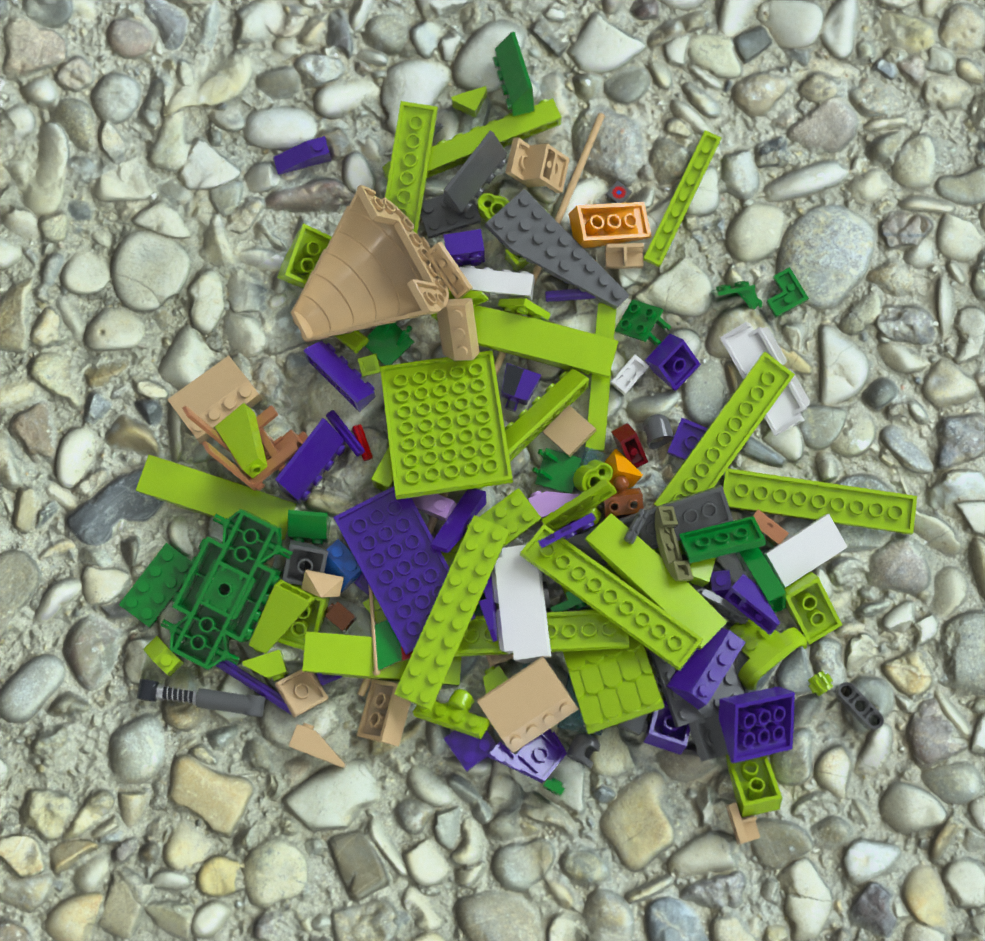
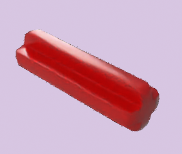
M362 425L353 426L354 436L365 450L364 454H362L363 461L373 459Z

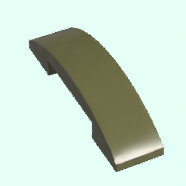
M658 506L655 511V530L662 560L675 581H692L693 576L689 561L682 560L674 527L678 525L674 507Z

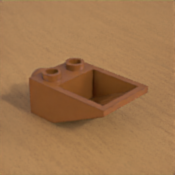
M618 476L614 479L613 485L617 493L602 502L604 520L611 513L616 518L621 519L638 513L640 509H644L643 495L640 488L627 489L629 481L624 476Z

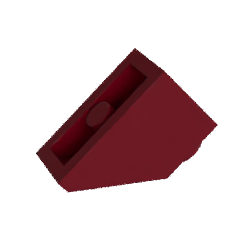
M628 423L611 432L620 453L636 468L648 462L637 433Z

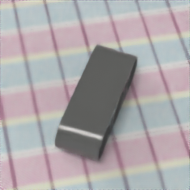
M843 682L836 687L835 696L866 729L876 730L883 725L884 718L882 714L852 683ZM842 687L849 689L850 694L848 697L842 695ZM856 701H860L863 704L864 708L862 711L856 710ZM870 716L877 718L876 726H872L869 723Z

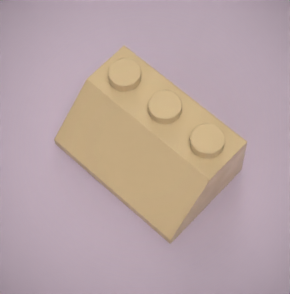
M472 298L448 299L447 305L437 313L442 353L455 361L473 360L479 354V345Z
M372 679L357 732L358 737L399 747L411 702L394 695L398 683Z

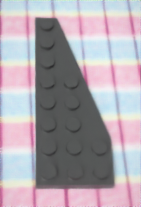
M525 189L484 225L512 254L520 255L527 262L542 267L545 272L567 284H573L579 288L578 290L595 296L597 300L615 310L630 296Z

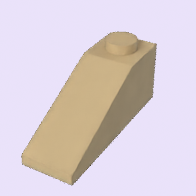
M304 722L303 725L297 724L289 747L346 768L347 765L319 733L313 730L314 726Z

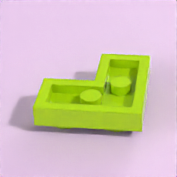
M526 298L499 299L498 306L504 309L505 312L520 313L543 321L550 318L551 313Z

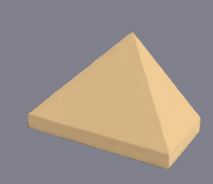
M305 569L301 589L321 598L340 597L344 577Z

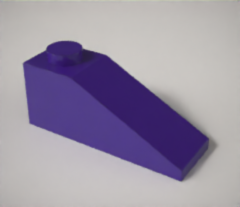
M325 136L307 140L273 157L278 175L331 161Z
M743 574L730 588L724 598L766 633L771 635L780 624V621L759 586Z

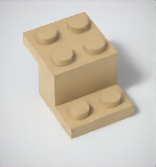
M513 138L505 173L528 188L546 186L555 193H563L570 158L548 143L529 145L520 138Z

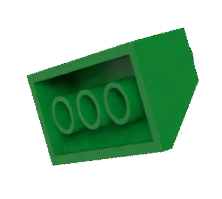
M514 31L495 48V56L492 58L494 67L499 69L497 71L498 80L503 82L501 85L503 96L507 95V99H505L507 109H511L512 115L517 116L534 112L535 110L533 87Z

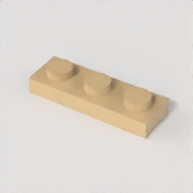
M442 242L436 243L425 253L455 299H461L473 289Z

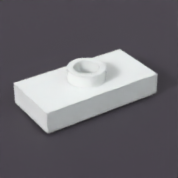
M634 354L610 384L623 395H626L646 372L649 365Z

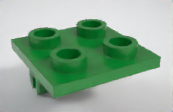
M749 281L735 282L732 287L727 284L716 286V290L711 291L712 295L716 296L737 292L749 308L756 309L758 306L761 308L763 305L761 299L757 297L755 285L749 284Z
M632 299L615 332L646 342L648 339L654 345H659L661 341L651 333L653 326L656 323L668 331L671 329V326L660 317L664 311L662 308Z
M396 322L379 325L367 336L369 342L365 347L372 354L377 353L378 359L385 366L392 365L415 343L409 337L412 327L408 325L406 330H402L396 325Z
M546 448L545 452L539 449L538 454L543 459L539 470L536 467L532 469V472L537 475L535 484L572 494L575 486L573 482L574 473L581 466L583 459L576 456L569 457L565 453Z

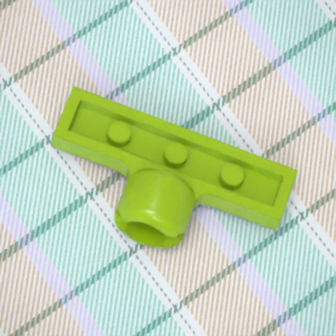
M604 479L541 519L543 525L556 532L571 521L579 520L592 512L596 517V520L593 521L596 525L599 523L602 515L597 505L616 494L617 491L607 479Z
M463 689L455 690L446 703L435 701L431 711L419 705H416L413 710L414 717L479 739L482 738L490 725L489 719L469 713L474 700L472 695Z

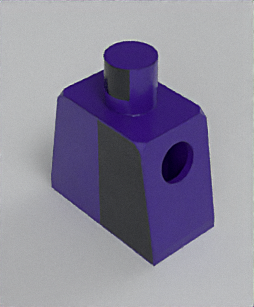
M507 363L501 397L508 399L505 409L516 412L518 403L527 405L541 381V374Z

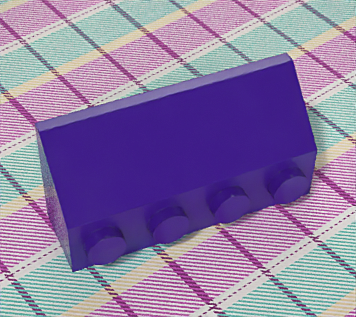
M321 340L303 350L307 361L359 412L376 397L375 388L368 381L365 383L361 379L362 375L355 368L352 370L348 367V361L342 355L338 357L334 353L336 351L330 343L325 344Z
M721 628L702 649H696L680 671L676 670L667 687L698 710L706 706L741 651L745 641L732 631Z

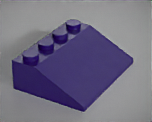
M324 418L321 419L275 479L281 491L299 504L302 500L305 502L309 498L312 487L318 486L323 479L322 474L325 470L329 471L334 465L333 460L337 455L340 456L346 449L345 440Z
M778 686L719 699V721L732 763L793 749L795 692Z

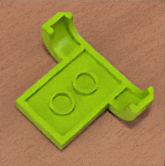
M748 619L746 624L741 625L736 622L728 629L745 641L741 651L749 660L740 669L738 677L741 684L747 690H756V685L760 678L795 649L801 646L804 649L807 648V639L795 627L789 628L781 634L775 629L769 635L752 620Z

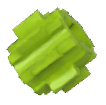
M823 670L808 679L810 683L808 687L813 694L816 692L818 696L834 686L831 683L833 680L828 673L825 674Z

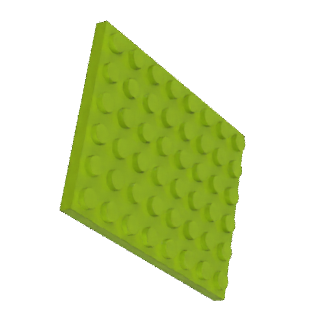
M492 350L479 352L473 360L455 361L449 357L380 366L396 500L513 483Z

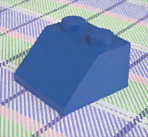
M337 539L326 549L328 550L324 573L344 577L341 588L342 593L362 574V571L352 552Z

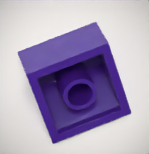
M669 334L645 359L651 370L674 391L701 365L686 342L672 334Z
M663 701L665 708L653 711L643 743L681 755L687 747L690 726L687 724L676 728L666 701Z

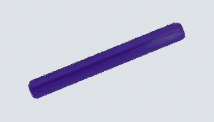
M228 660L222 661L217 665L218 668L292 715L280 693Z

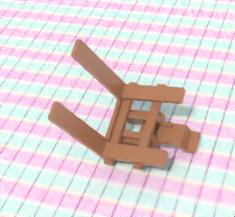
M186 405L182 408L191 421L231 453L216 430ZM272 405L256 417L268 467L253 479L242 470L234 456L233 458L238 467L207 441H204L202 444L208 454L254 491L256 489L260 491L265 487L262 481L277 469L281 472L286 466L285 463L294 456L308 436L304 431L297 435L291 429L274 441L263 428L278 416L275 408Z

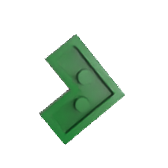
M790 267L773 276L781 293L768 299L766 303L775 318L809 300Z

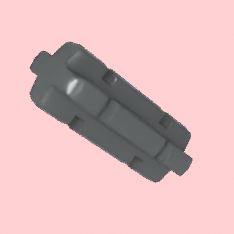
M644 509L638 511L637 516L625 535L624 540L626 542L634 543L649 515L648 511Z

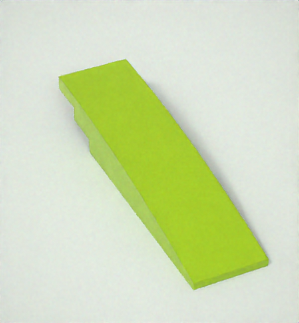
M478 305L473 307L478 345L567 371L573 368L578 372L588 375L592 373L606 378L609 377L618 340Z
M152 455L147 457L136 491L212 518H216L214 517L215 514L229 518L239 509H244L280 527L282 540H285L288 531V510H295L297 505L258 490L254 491L250 487Z
M611 513L585 538L587 543L629 586L702 637L703 642L698 647L699 650L702 649L727 621L687 581H675L668 572L662 558L641 538L637 536L633 544L626 542L624 538L629 528Z
M306 631L302 672L400 681L409 660L395 663L381 670L380 674L375 676L373 674L372 637ZM462 656L454 657L443 685L460 686Z

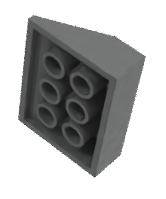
M489 131L444 189L443 203L460 216L464 212L468 213L473 206L471 202L475 197L478 199L483 194L485 184H490L496 176L494 174L498 168L501 170L507 162L505 160L507 153L494 132Z

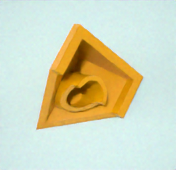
M614 449L605 460V463L609 464L613 469V476L609 481L612 485L616 477L624 476L629 481L627 488L629 489L634 487L643 476L617 449Z

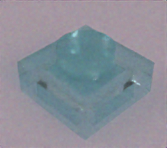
M586 447L580 465H587L591 460L603 462L605 453Z

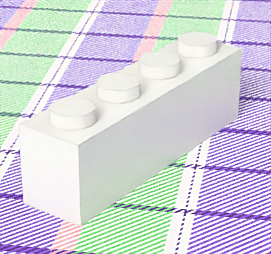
M469 265L459 267L473 287L470 291H482L488 298H526L532 302L535 279L534 274L521 271L520 273H514L507 269L495 271L488 267L476 269Z

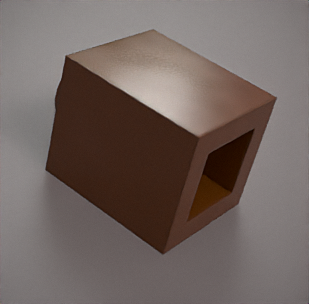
M338 601L336 604L332 603L325 611L327 613L325 617L343 633L357 619L355 615Z

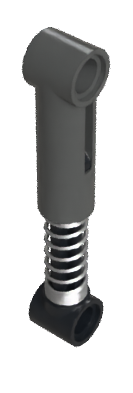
M140 679L136 698L156 702L157 699L178 701V703L183 701L184 704L188 702L189 704L196 705V708L233 712L254 717L263 716L265 697L243 695L199 688V690L194 689V691H190V689L185 690V688L180 689L179 687L176 689L174 686L169 688V686L160 685L157 681Z

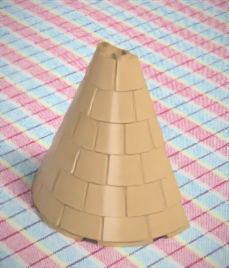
M359 185L350 205L346 207L327 248L323 250L291 311L293 322L298 326L302 339L307 343L401 320L436 314L447 305L449 290L425 255L431 247L424 236L420 238L413 231L415 225L399 208L385 197L383 199L376 197V192L366 186Z

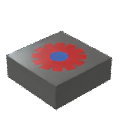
M617 180L606 193V197L614 203H624L632 194V191Z

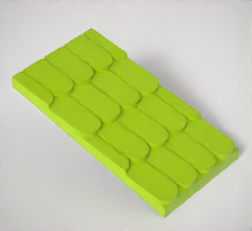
M588 607V608L582 609V611L594 610V609H593L592 607ZM630 635L629 649L563 652L588 734L665 708L645 647Z

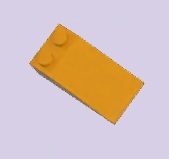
M644 202L577 205L568 214L573 238L583 248L606 246V244H618L651 238Z

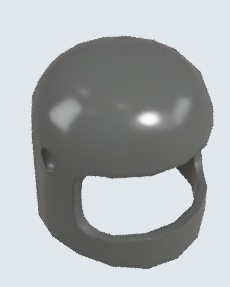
M655 414L645 419L643 430L647 435L646 442L649 449H657L674 439L670 422L666 416ZM663 437V440L660 442L650 443L657 438Z
M579 733L574 737L566 756L592 769L594 762L590 760L593 752H599L600 743L597 738L588 733Z

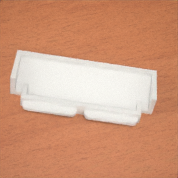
M745 322L720 337L743 379L763 352L768 353L782 365L786 364V357L772 332L767 327H759L754 330L750 323ZM794 375L764 417L774 436L805 421L801 412L807 410L810 400L796 375Z
M526 545L502 548V557L497 559L491 573L494 601L499 604V609L496 611L499 648L503 652L513 653L514 660L522 664L534 662L542 656L544 658L552 657L541 570L520 556V552Z

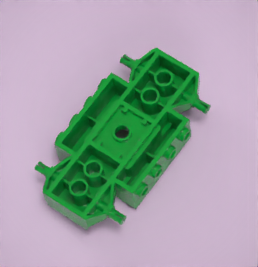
M239 509L229 518L215 514L214 517L216 518H213V521L222 525L223 539L221 541L215 537L207 536L206 539L201 541L199 554L192 559L190 563L192 568L189 574H185L181 581L183 586L180 592H176L172 600L174 602L172 607L187 616L177 624L164 619L160 625L171 633L170 651L207 670L226 660L235 665L238 664L240 657L229 652V637L239 642L250 640L273 587L279 582L282 571L266 562L279 554L290 559L291 556L289 555L293 553L283 548L280 527L244 509ZM223 584H227L230 587L227 595H223L220 592V587Z

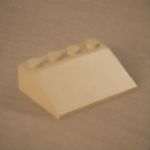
M228 355L167 400L198 442L202 444L211 436L186 416L182 409L185 405L216 430L215 426L241 404L245 403L249 408H252L262 399L247 377Z
M543 656L477 700L504 743L513 753L579 709L570 693Z

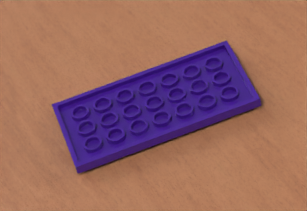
M393 486L333 518L402 649L407 655L414 651L450 568L441 552L431 548V543L434 539L412 498L396 500L395 488ZM474 614L472 616L471 621L476 619V616Z

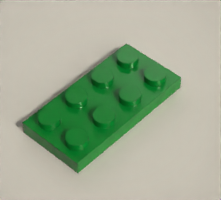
M754 516L679 534V540L689 563L700 562L766 545L765 537Z
M165 543L119 603V606L151 628L173 600L176 592L182 588L181 581L185 574H189L192 568L190 567L191 560Z

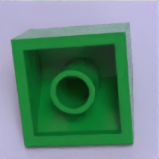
M288 510V537L299 542L312 541L314 545H323V542L328 543L331 520L327 513Z

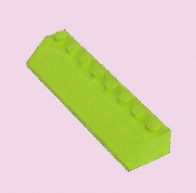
M573 368L569 372L566 370L561 374L560 380L556 384L552 383L545 390L547 393L544 396H538L532 402L533 406L529 410L524 409L518 415L519 419L515 423L510 422L505 427L510 462L540 435L568 405H571L588 389L589 378Z

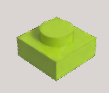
M377 353L358 358L362 377L380 373Z

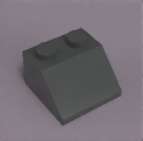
M289 540L287 550L293 553L289 555L291 556L290 559H285L282 573L283 581L302 585L305 569L324 573L328 550L309 543Z

